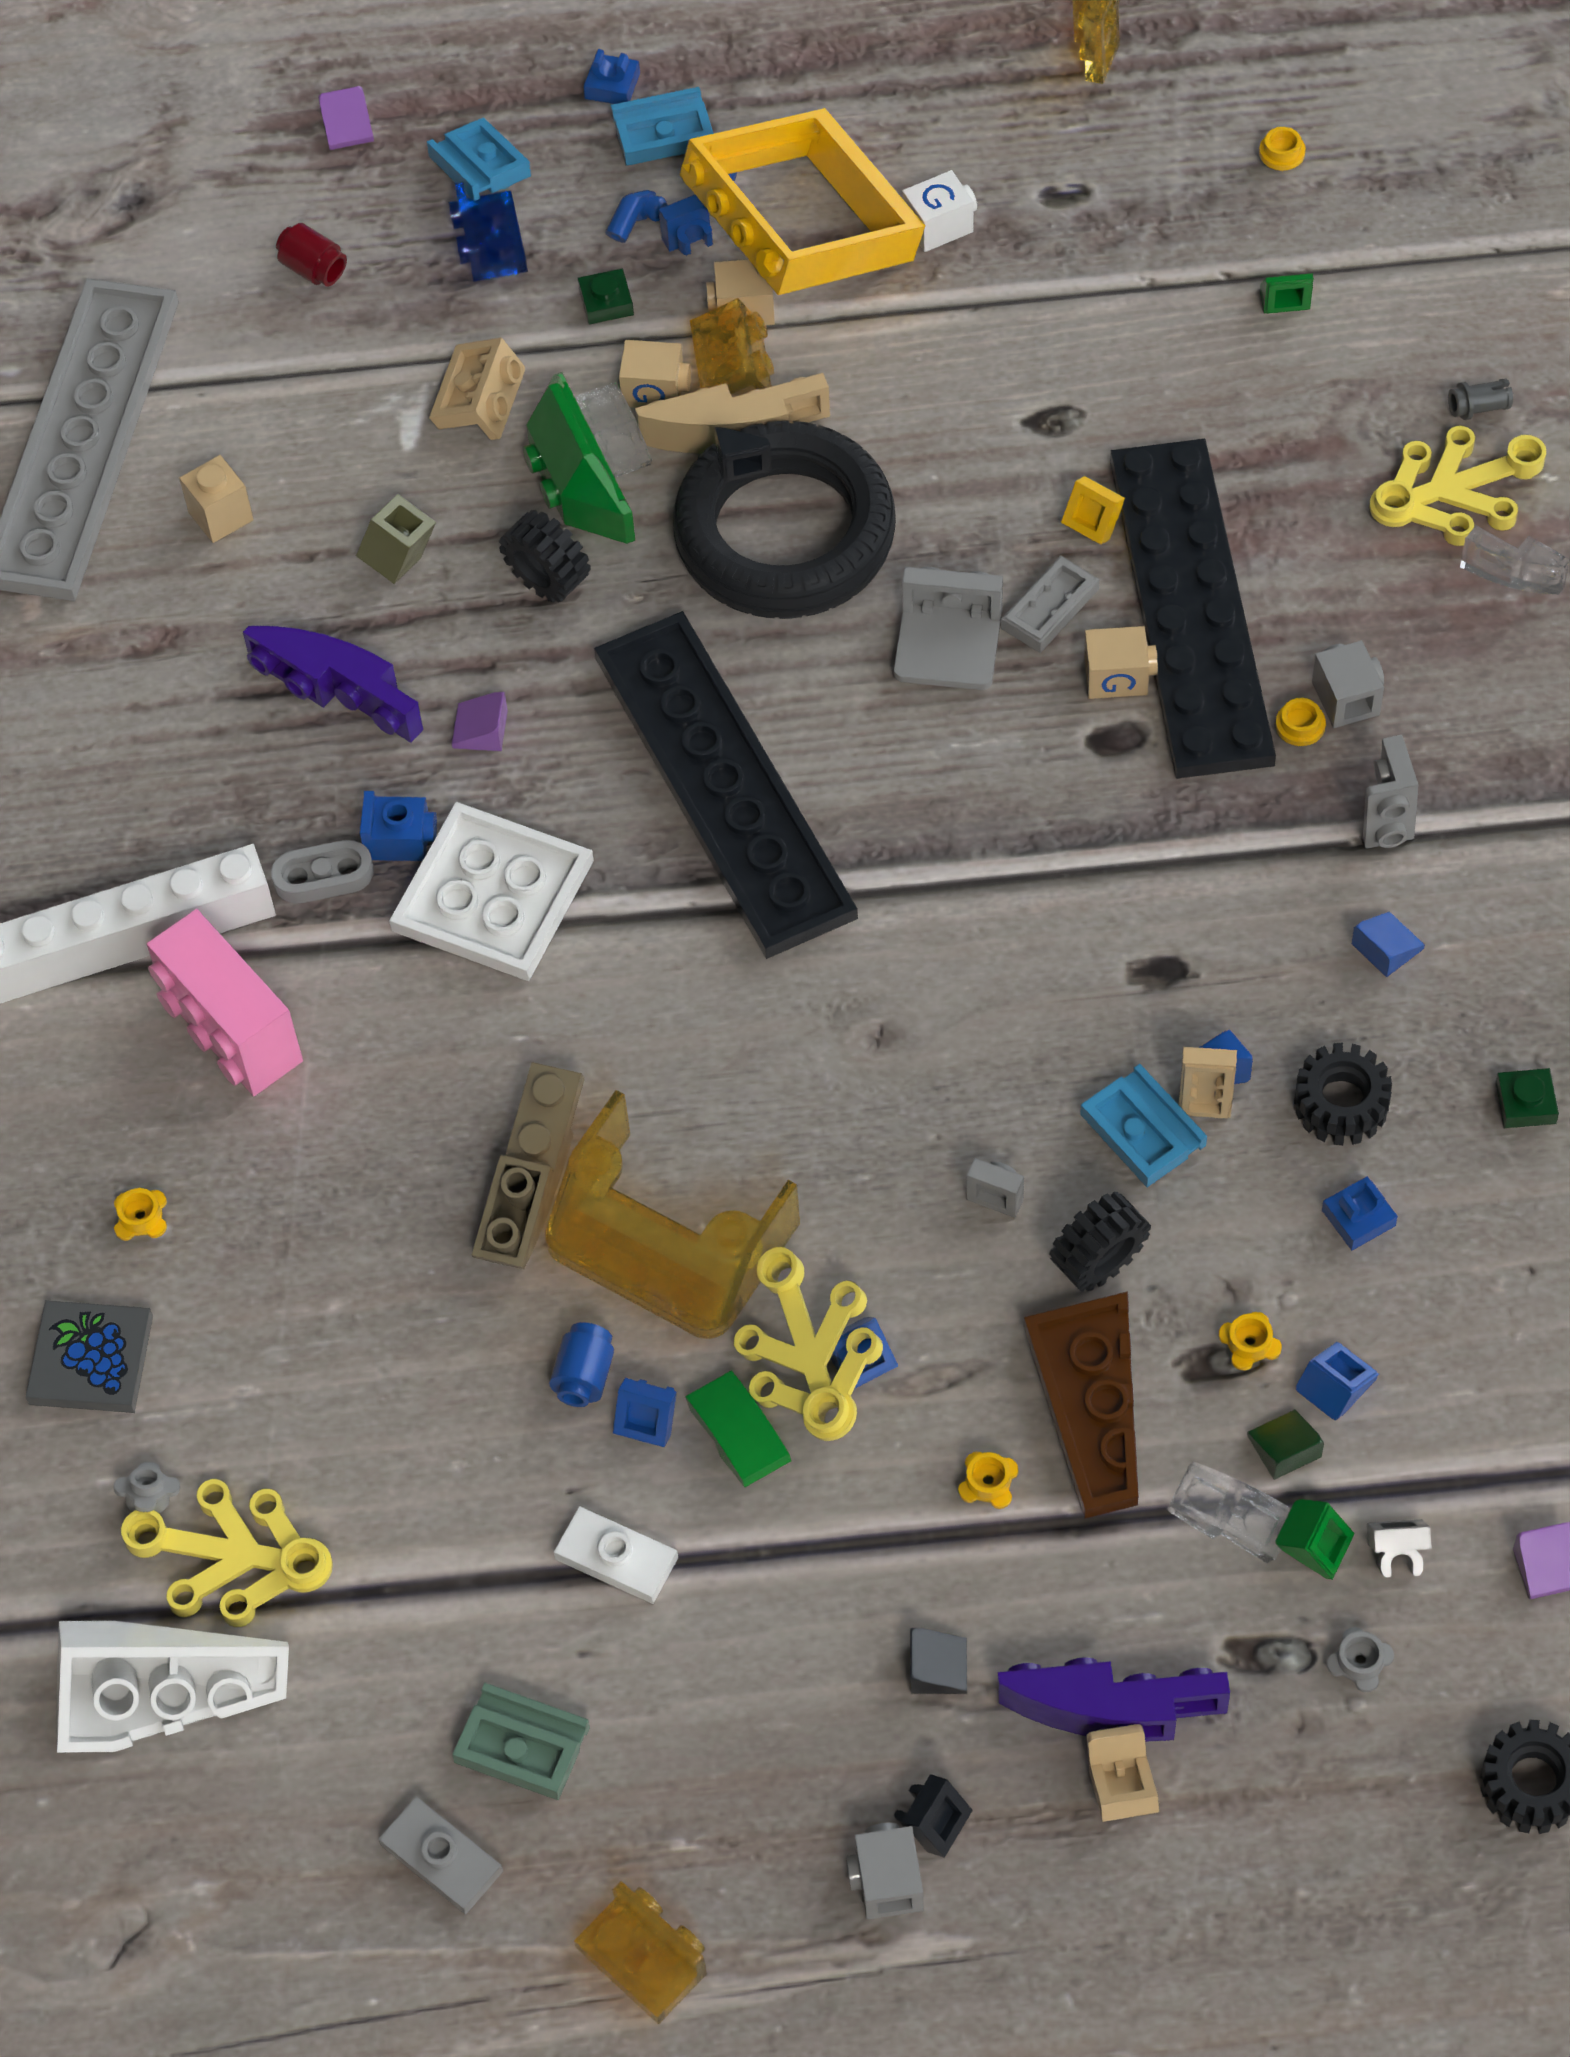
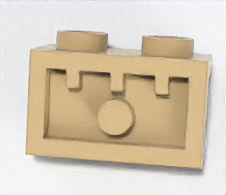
M503 338L457 344L429 418L439 430L478 424L490 440L500 439L522 381L525 366Z

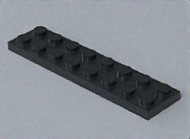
M1206 439L1111 450L1110 464L1116 493L1125 498L1121 517L1148 646L1156 645L1158 672L1154 676L1176 779L1274 767L1276 760L1275 748Z
M681 611L595 647L597 663L765 958L773 957L857 920L858 908L685 613Z

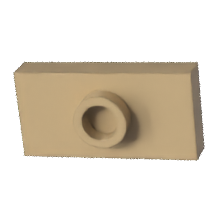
M1183 1047L1179 1106L1188 1116L1231 1118L1237 1050Z

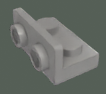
M1402 734L1383 738L1381 759L1374 761L1378 785L1369 786L1365 789L1363 842L1365 848L1377 846L1392 848L1407 840L1414 839L1419 784Z

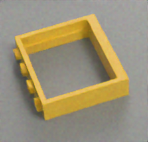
M826 108L689 139L683 164L681 165L679 175L685 184L703 203L710 215L716 219L733 240L734 244L740 248L777 295L914 261L926 226ZM807 156L871 232L791 251L728 174Z

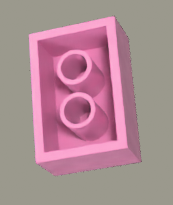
M195 909L146 943L153 963L148 967V970L154 981L161 988L156 993L160 1003L173 1018L179 1015L184 1018L189 1024L187 1026L189 1035L203 1052L211 1049L218 1056L217 1064L232 1085L236 1086L241 1082L254 1097L303 1062L289 1009L198 909Z

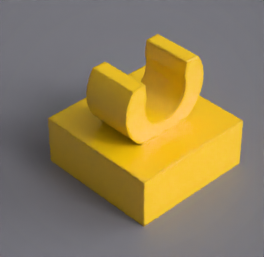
M1084 476L1075 481L1061 523L1101 545L1110 540L1125 498Z

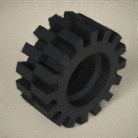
M536 510L527 512L499 540L501 544L499 547L500 553L506 555L503 560L506 565L513 566L514 570L512 573L515 577H521L525 581L523 585L530 590L533 587L536 595L541 598L546 596L547 600L553 603L555 601L558 603L562 602L589 575L588 572L591 570V565L587 564L589 561L587 554L580 552L583 548L580 542L573 541L570 538L573 534L567 528L562 530L558 520L553 518L550 521L548 515L542 511L539 514Z
M1334 1043L1331 1054L1323 1046L1317 1049L1316 1058L1309 1055L1304 1060L1303 1069L1300 1068L1297 1075L1294 1104H1296L1295 1113L1298 1120L1304 1118L1303 1128L1308 1133L1315 1127L1318 1128L1316 1139L1325 1142L1328 1134L1335 1136L1334 1145L1343 1146L1344 1137L1350 1136L1352 1145L1361 1143L1363 1132L1370 1139L1376 1134L1377 1126L1382 1127L1384 1125L1391 1100L1392 1079L1391 1076L1387 1077L1388 1068L1384 1062L1375 1065L1377 1054L1371 1050L1367 1052L1365 1057L1360 1056V1045L1352 1044L1351 1052H1343V1043ZM1332 1082H1349L1361 1089L1363 1099L1358 1105L1340 1107L1328 1102L1324 1098L1323 1089Z
M1113 1192L1110 1196L1107 1193L1101 1196L1098 1203L1095 1200L1089 1203L1084 1213L1079 1211L1074 1216L1075 1221L1071 1225H1065L1061 1230L1063 1235L1057 1237L1053 1242L1055 1247L1050 1250V1259L1080 1291L1083 1292L1085 1289L1087 1292L1091 1291L1096 1284L1098 1287L1104 1285L1109 1276L1114 1278L1120 1273L1119 1268L1124 1264L1128 1266L1133 1261L1131 1256L1134 1253H1139L1144 1247L1142 1242L1148 1240L1150 1235L1148 1231L1151 1230V1225L1122 1194Z
M1529 1720L1527 1728H1522L1520 1721L1510 1725L1507 1734L1501 1730L1495 1736L1493 1745H1489L1480 1778L1483 1779L1480 1787L1482 1797H1489L1487 1807L1491 1813L1494 1814L1499 1810L1503 1814L1501 1823L1510 1827L1512 1821L1521 1823L1519 1832L1528 1834L1531 1826H1538L1539 1834L1548 1833L1552 1824H1556L1559 1829L1567 1824L1570 1816V1733L1567 1732L1562 1738L1557 1735L1559 1726L1551 1722L1547 1730L1540 1729V1720ZM1526 1758L1541 1759L1548 1763L1555 1772L1556 1786L1545 1795H1529L1520 1790L1515 1784L1512 1776L1513 1767L1519 1761Z

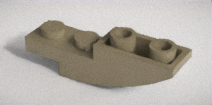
M531 1062L505 1156L500 1155L472 1251L473 1258L525 1269L550 1210L574 1134L571 1126L585 1080L582 1073Z

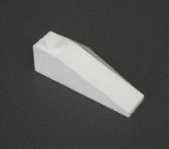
M59 1621L57 1753L116 1752L132 1747V1741L161 1732H165L167 1736L183 1731L184 1725L213 1716L225 1718L286 1699L289 1644L284 1641L121 1621Z

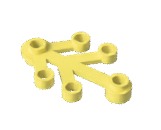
M1455 426L1446 434L1445 451L1431 482L1413 488L1417 475L1428 470L1432 451L1424 442H1409L1403 448L1401 466L1395 480L1383 483L1373 492L1370 498V513L1377 522L1388 527H1401L1414 522L1443 531L1444 539L1454 546H1463L1471 541L1474 529L1473 519L1468 514L1462 512L1448 514L1426 505L1436 501L1444 502L1487 516L1489 525L1496 530H1509L1516 523L1518 514L1516 502L1507 497L1494 498L1471 489L1511 475L1519 479L1534 477L1544 467L1546 446L1535 436L1520 435L1510 441L1507 456L1457 473L1462 459L1469 457L1473 452L1475 434L1468 427ZM1462 440L1466 442V444L1458 445L1455 444L1453 441ZM1419 455V456H1421L1423 459H1421V460H1414V459L1410 458L1409 456ZM1504 511L1507 512L1509 516H1499L1496 514V512ZM1459 526L1464 528L1465 531L1457 532L1452 527Z
M772 1248L766 1251L759 1259L757 1276L761 1283L771 1292L778 1294L795 1346L769 1337L758 1326L749 1324L741 1327L735 1334L734 1347L747 1360L758 1361L764 1358L804 1374L811 1394L786 1386L780 1378L769 1371L759 1372L751 1379L749 1393L756 1402L765 1408H773L779 1405L802 1414L806 1429L816 1438L824 1441L837 1440L846 1435L855 1423L857 1407L851 1397L852 1392L865 1365L874 1363L881 1356L883 1343L869 1328L862 1327L852 1331L846 1340L848 1353L831 1382L826 1366L849 1318L856 1317L864 1311L867 1304L866 1294L852 1281L838 1283L831 1291V1305L817 1334H815L799 1287L804 1278L803 1263L787 1248ZM791 1268L788 1277L778 1282L781 1271ZM850 1292H855L854 1301L848 1306H842L843 1297ZM752 1336H759L758 1344L753 1349L746 1350L748 1339ZM865 1339H871L870 1348L864 1353H858L859 1344ZM769 1382H774L772 1393L761 1397L763 1386ZM832 1408H838L839 1411L832 1421L825 1423L826 1413Z
M210 1479L202 1483L197 1490V1500L201 1510L206 1515L215 1518L227 1539L166 1528L162 1516L154 1510L150 1512L135 1510L122 1523L121 1535L125 1545L137 1557L149 1558L161 1551L219 1561L190 1579H180L170 1585L166 1598L172 1612L179 1617H190L196 1614L202 1606V1598L252 1568L272 1571L245 1590L233 1589L225 1593L221 1598L220 1611L225 1622L233 1627H243L253 1620L256 1612L255 1608L287 1589L301 1593L314 1591L323 1586L332 1573L333 1562L327 1547L318 1540L300 1538L284 1513L285 1508L281 1496L272 1489H261L254 1493L250 1499L249 1508L256 1523L269 1527L280 1548L258 1545L233 1506L228 1486L218 1479ZM221 1492L224 1494L222 1500L216 1504L205 1502L206 1497L210 1493ZM267 1501L276 1503V1507L272 1512L268 1514L258 1512V1508L262 1503ZM143 1533H156L155 1539L146 1544L138 1543V1539ZM311 1561L315 1563L313 1570L308 1573L300 1574L296 1572V1568L301 1562ZM192 1592L194 1597L189 1603L185 1605L175 1603L176 1597L180 1593ZM241 1601L247 1604L245 1611L238 1615L228 1612L229 1607L235 1602Z

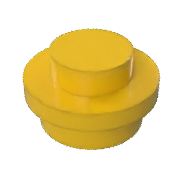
M1276 127L1270 130L1262 139L1259 156L1262 162L1269 168L1286 171L1296 168L1303 162L1306 147L1296 130L1289 127Z
M1295 698L1287 702L1278 711L1275 722L1279 737L1286 743L1294 746H1308L1316 743L1323 736L1326 726L1325 715L1314 701L1307 698Z

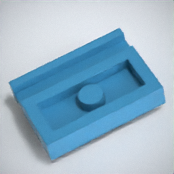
M700 87L611 105L612 119L616 126L626 166L685 154L689 139L714 134L705 104L702 101Z
M484 117L444 134L445 140L436 143L433 139L427 141L429 157L473 201L480 199L479 193L487 189L494 193L531 177L529 160Z
M1141 1064L1134 1067V1072L1125 1078L1121 1076L1081 1104L1080 1115L1147 1188L1186 1161L1189 1154L1198 1148L1199 1150L1203 1149L1207 1144V1135Z

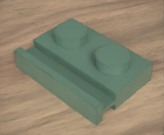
M484 1682L480 1699L477 1705H474L453 1751L454 1763L559 1801L579 1755L584 1736L589 1732V1719Z

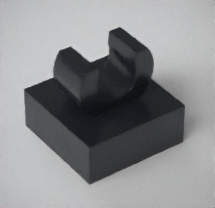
M930 1774L924 1785L914 1784L908 1790L915 1798L908 1812L896 1810L894 1817L902 1827L912 1826L914 1837L928 1853L945 1858L973 1810L947 1779Z

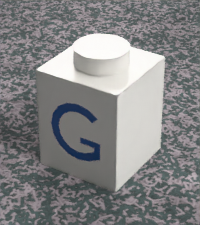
M952 170L902 190L903 200L926 225L919 243L924 252L973 232V212L977 210L975 195L967 184H961Z

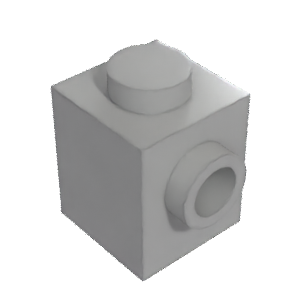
M1362 640L1347 645H1332L1324 651L1315 654L1312 683L1333 728L1380 715L1384 692V674L1377 657L1370 658Z
M880 1823L868 1827L863 1834H856V1855L846 1856L851 1891L862 1889L867 1920L924 1911L923 1888L912 1826L899 1828V1825L896 1823Z

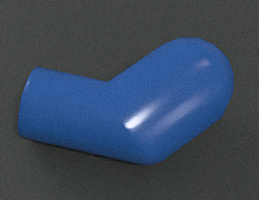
M650 190L625 195L619 202L605 231L606 235L618 242L625 243L636 221L646 220L647 218L655 222L660 220L659 209L667 206L665 198L656 196V193Z

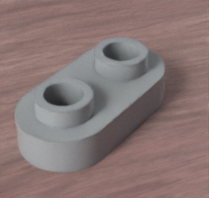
M342 840L286 852L276 859L271 869V877L276 893L280 898L290 903H305L360 891L370 883L374 873L369 850L362 843L354 840ZM346 869L356 870L350 874H341ZM297 879L306 880L304 883L292 884Z

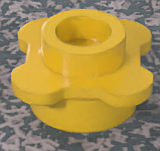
M134 1188L118 1195L114 1201L119 1217V1222L114 1226L116 1236L124 1241L139 1235H148L151 1238L162 1236L167 1229V1224L162 1219V1208L167 1204L164 1193L159 1190L150 1191L144 1188ZM144 1212L145 1216L143 1218H136L137 1213Z
M1261 1312L1243 1314L1232 1323H1224L1219 1329V1340L1228 1345L1232 1353L1231 1363L1239 1370H1249L1253 1363L1265 1358L1274 1360L1281 1354L1282 1344L1280 1340L1273 1338V1329L1269 1319ZM1251 1337L1255 1340V1343L1249 1345L1245 1342V1339Z
M977 1451L969 1454L965 1459V1467L967 1468L966 1479L958 1487L961 1499L967 1503H972L976 1500L989 1502L996 1509L1007 1507L1012 1501V1494L1009 1491L1011 1481L1018 1475L1017 1463L1011 1458H1003L999 1454L992 1452L982 1453ZM990 1476L994 1481L991 1484H986L983 1479Z

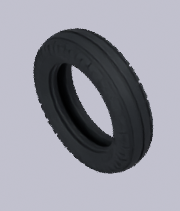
M789 421L767 422L766 425H763V423L751 425L740 429V432L769 439L771 472L724 482L716 454V444L714 443L707 448L691 465L679 487L673 511V530L676 546L686 569L700 587L714 599L734 610L746 614L751 613L753 616L773 619L775 617H779V619L801 618L803 615L807 617L828 611L829 608L833 609L853 598L852 596L861 592L879 572L893 542L896 523L895 504L891 488L883 471L873 457L854 440L841 435V433L821 425L817 427L816 424L793 421V423H789ZM795 474L820 480L834 488L848 504L852 513V520L842 540L826 554L799 564L770 565L750 560L734 551L724 541L716 525L718 515L727 499L742 486L771 475Z

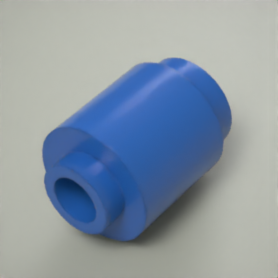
M579 1322L573 1324L570 1332L563 1335L549 1382L550 1388L557 1394L561 1402L574 1407H585L589 1403L597 1402L602 1398L614 1355V1347L611 1344L612 1335L605 1328L592 1323Z

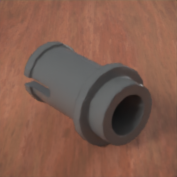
M1505 378L1499 379V381L1471 386L1466 382L1458 383L1456 388L1450 389L1448 393V404L1451 414L1454 417L1460 416L1463 420H1469L1476 413L1510 409L1513 404L1512 387H1508L1510 384L1509 380Z

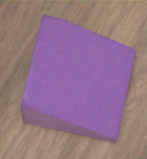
M357 86L319 95L318 99L330 150L374 141L362 87Z
M494 692L458 703L452 748L502 751L508 712L505 692Z
M1570 1522L1519 1533L1516 1536L1513 1551L1529 1599L1570 1591Z

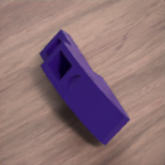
M248 626L243 631L249 663L259 673L265 676L272 674L283 681L296 697L302 700L309 698L324 708L336 696L346 708L353 711L359 709L370 716L374 723L389 735L396 733L410 743L423 731L418 702L398 690L393 664L372 652L325 634L296 628Z
M1082 1657L1069 1660L1064 1666L1041 1668L1039 1664L1035 1663L1014 1665L1006 1672H998L997 1694L999 1704L1023 1717L1055 1729L1086 1736L1089 1732L1140 1724L1145 1734V1742L1174 1740L1176 1718L1227 1714L1230 1687L1227 1672L1213 1673L1208 1668H1192L1183 1671L1177 1677L1157 1678L1150 1673H1139L1124 1678L1123 1682L1114 1683L1111 1661L1097 1663V1660L1094 1658Z

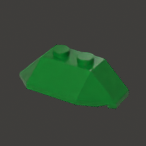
M563 372L554 374L526 424L529 445L523 446V453L529 470L532 474L539 472L543 481H540V488L545 503L549 509L557 508L565 525L625 544L636 541L632 510Z

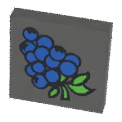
M45 1300L26 1392L28 1404L135 1413L153 1320L151 1309Z

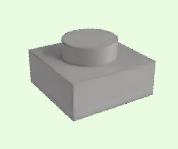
M975 1158L967 1173V1200L1016 1218L1024 1201V1176L1017 1174L1012 1167L1004 1163H987Z

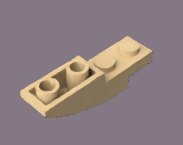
M820 373L809 377L795 378L790 382L761 390H751L736 397L731 396L727 383L710 388H700L692 393L666 400H656L648 405L635 408L638 438L641 445L667 451L702 454L715 443L716 427L741 431L740 429L760 423L766 425L767 422L789 421V423L800 421L809 423L830 417L829 386L824 374Z

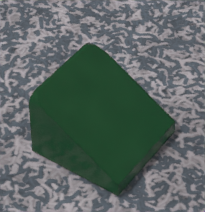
M1295 1409L1247 1432L1249 1440L1273 1480L1322 1457L1324 1448L1322 1438Z

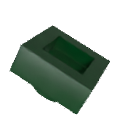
M623 268L578 277L579 291L589 325L634 315L633 302Z
M1550 1068L1500 1072L1497 1074L1496 1088L1504 1129L1557 1124L1559 1112Z

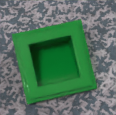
M1313 273L1265 278L1260 284V296L1264 314L1309 310L1314 280Z
M1298 1499L1293 1503L1275 1544L1283 1552L1322 1577L1333 1580L1355 1533L1328 1502Z

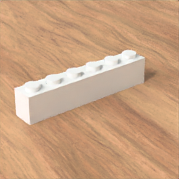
M254 844L0 923V1004L148 957L150 953L146 943L195 909H198L219 933L276 916L269 887Z

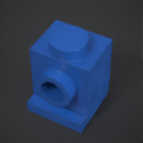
M364 791L360 837L362 844L369 850L372 860L423 861L427 853V843L434 842L437 836L436 812H428L426 797L375 796L374 791Z

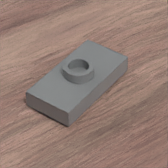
M1060 555L1001 618V629L1041 653L1099 590L1100 579Z
M417 1796L378 1838L380 1845L465 1915L503 1873L500 1863Z

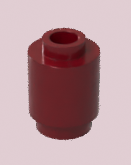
M298 223L293 227L285 228L276 243L279 263L314 285L322 283L327 287L332 286L345 270L347 256L341 252L340 246L304 223Z

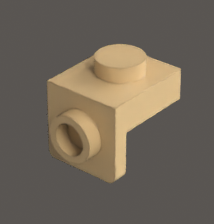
M1134 1724L1089 1732L1086 1735L1089 1773L1102 1821L1158 1813V1794L1146 1756L1145 1734L1142 1725Z

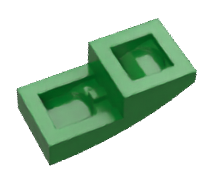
M732 1370L685 1396L691 1413L715 1441L720 1457L744 1487L749 1486L792 1461L778 1434Z

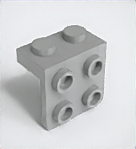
M905 567L902 582L903 614L894 666L895 678L905 683L977 690L990 688L993 681L1003 611V576L989 575L981 571L968 573L940 570L935 567Z

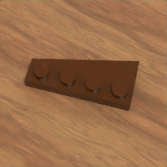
M1128 1291L1024 1317V1329L1085 1519L1138 1505Z

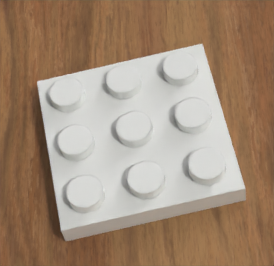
M456 802L390 918L391 931L529 981L594 862L593 852L582 846Z

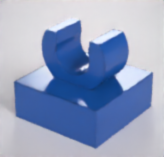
M598 49L584 84L585 99L611 104L630 101L640 75L639 61L629 59L625 53H621L619 57L604 55V50Z
M696 195L659 209L661 238L669 252L679 249L682 254L690 255V244L701 239L704 240L707 247L713 245L709 212Z
M1368 1176L1325 1199L1322 1205V1212L1351 1251L1392 1229L1397 1223L1398 1216Z
M625 1378L618 1389L613 1434L665 1447L671 1437L677 1392L672 1387L665 1389L647 1384L646 1380L640 1379L635 1381Z

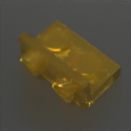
M1073 0L1074 41L1081 44L1079 58L1081 61H1085L1086 81L1103 84L1120 46L1119 0Z
M737 298L690 320L700 388H710L727 383L730 394H733L751 385L755 389L760 390L772 387L770 376L774 374V367L764 344V339L768 337V331L764 320L758 312L752 313Z
M620 1881L612 1889L614 1900L574 1940L575 1947L657 2024H660L707 1975L705 1959L702 1955L705 1947L686 1927L680 1925L675 1930L661 1918L660 1915L663 1913L662 1907L647 1891L638 1887L633 1892Z

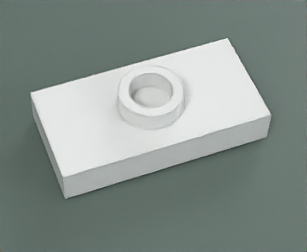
M579 1506L557 1545L554 1556L555 1560L654 1604L678 1559V1552L676 1549Z

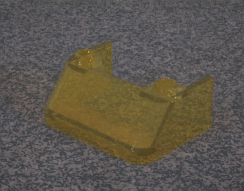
M615 1090L569 1157L545 1230L548 1251L551 1257L560 1264L688 1333L703 1339L719 1337L729 1330L761 1283L757 1276V1264L761 1256L772 1248L785 1247L800 1225L797 1184L787 1180L760 1221L746 1213L732 1210L719 1213L713 1217L701 1235L613 1189L623 1170L620 1149L631 1135L625 1094Z

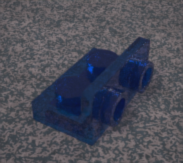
M464 182L454 183L457 201L448 202L453 229L462 228L464 235L456 237L460 263H470L473 282L528 272L511 190L482 195L480 199L473 201L466 196Z

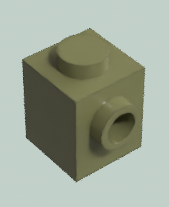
M397 494L370 520L356 556L395 584L421 559L436 521Z

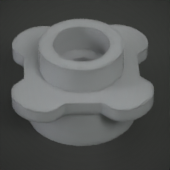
M154 1462L141 1463L128 1477H120L114 1482L115 1494L125 1497L126 1506L131 1512L135 1510L139 1512L154 1510L161 1513L168 1507L170 1497L176 1496L180 1491L179 1480L174 1477H167L160 1471L159 1465Z
M1357 1627L1349 1628L1343 1633V1641L1338 1652L1328 1657L1327 1668L1333 1676H1344L1355 1682L1358 1690L1371 1692L1378 1687V1675L1383 1667L1392 1664L1394 1659L1393 1649L1390 1645L1382 1643L1375 1635L1369 1632H1365ZM1361 1655L1365 1657L1366 1662L1359 1664L1355 1661V1658Z

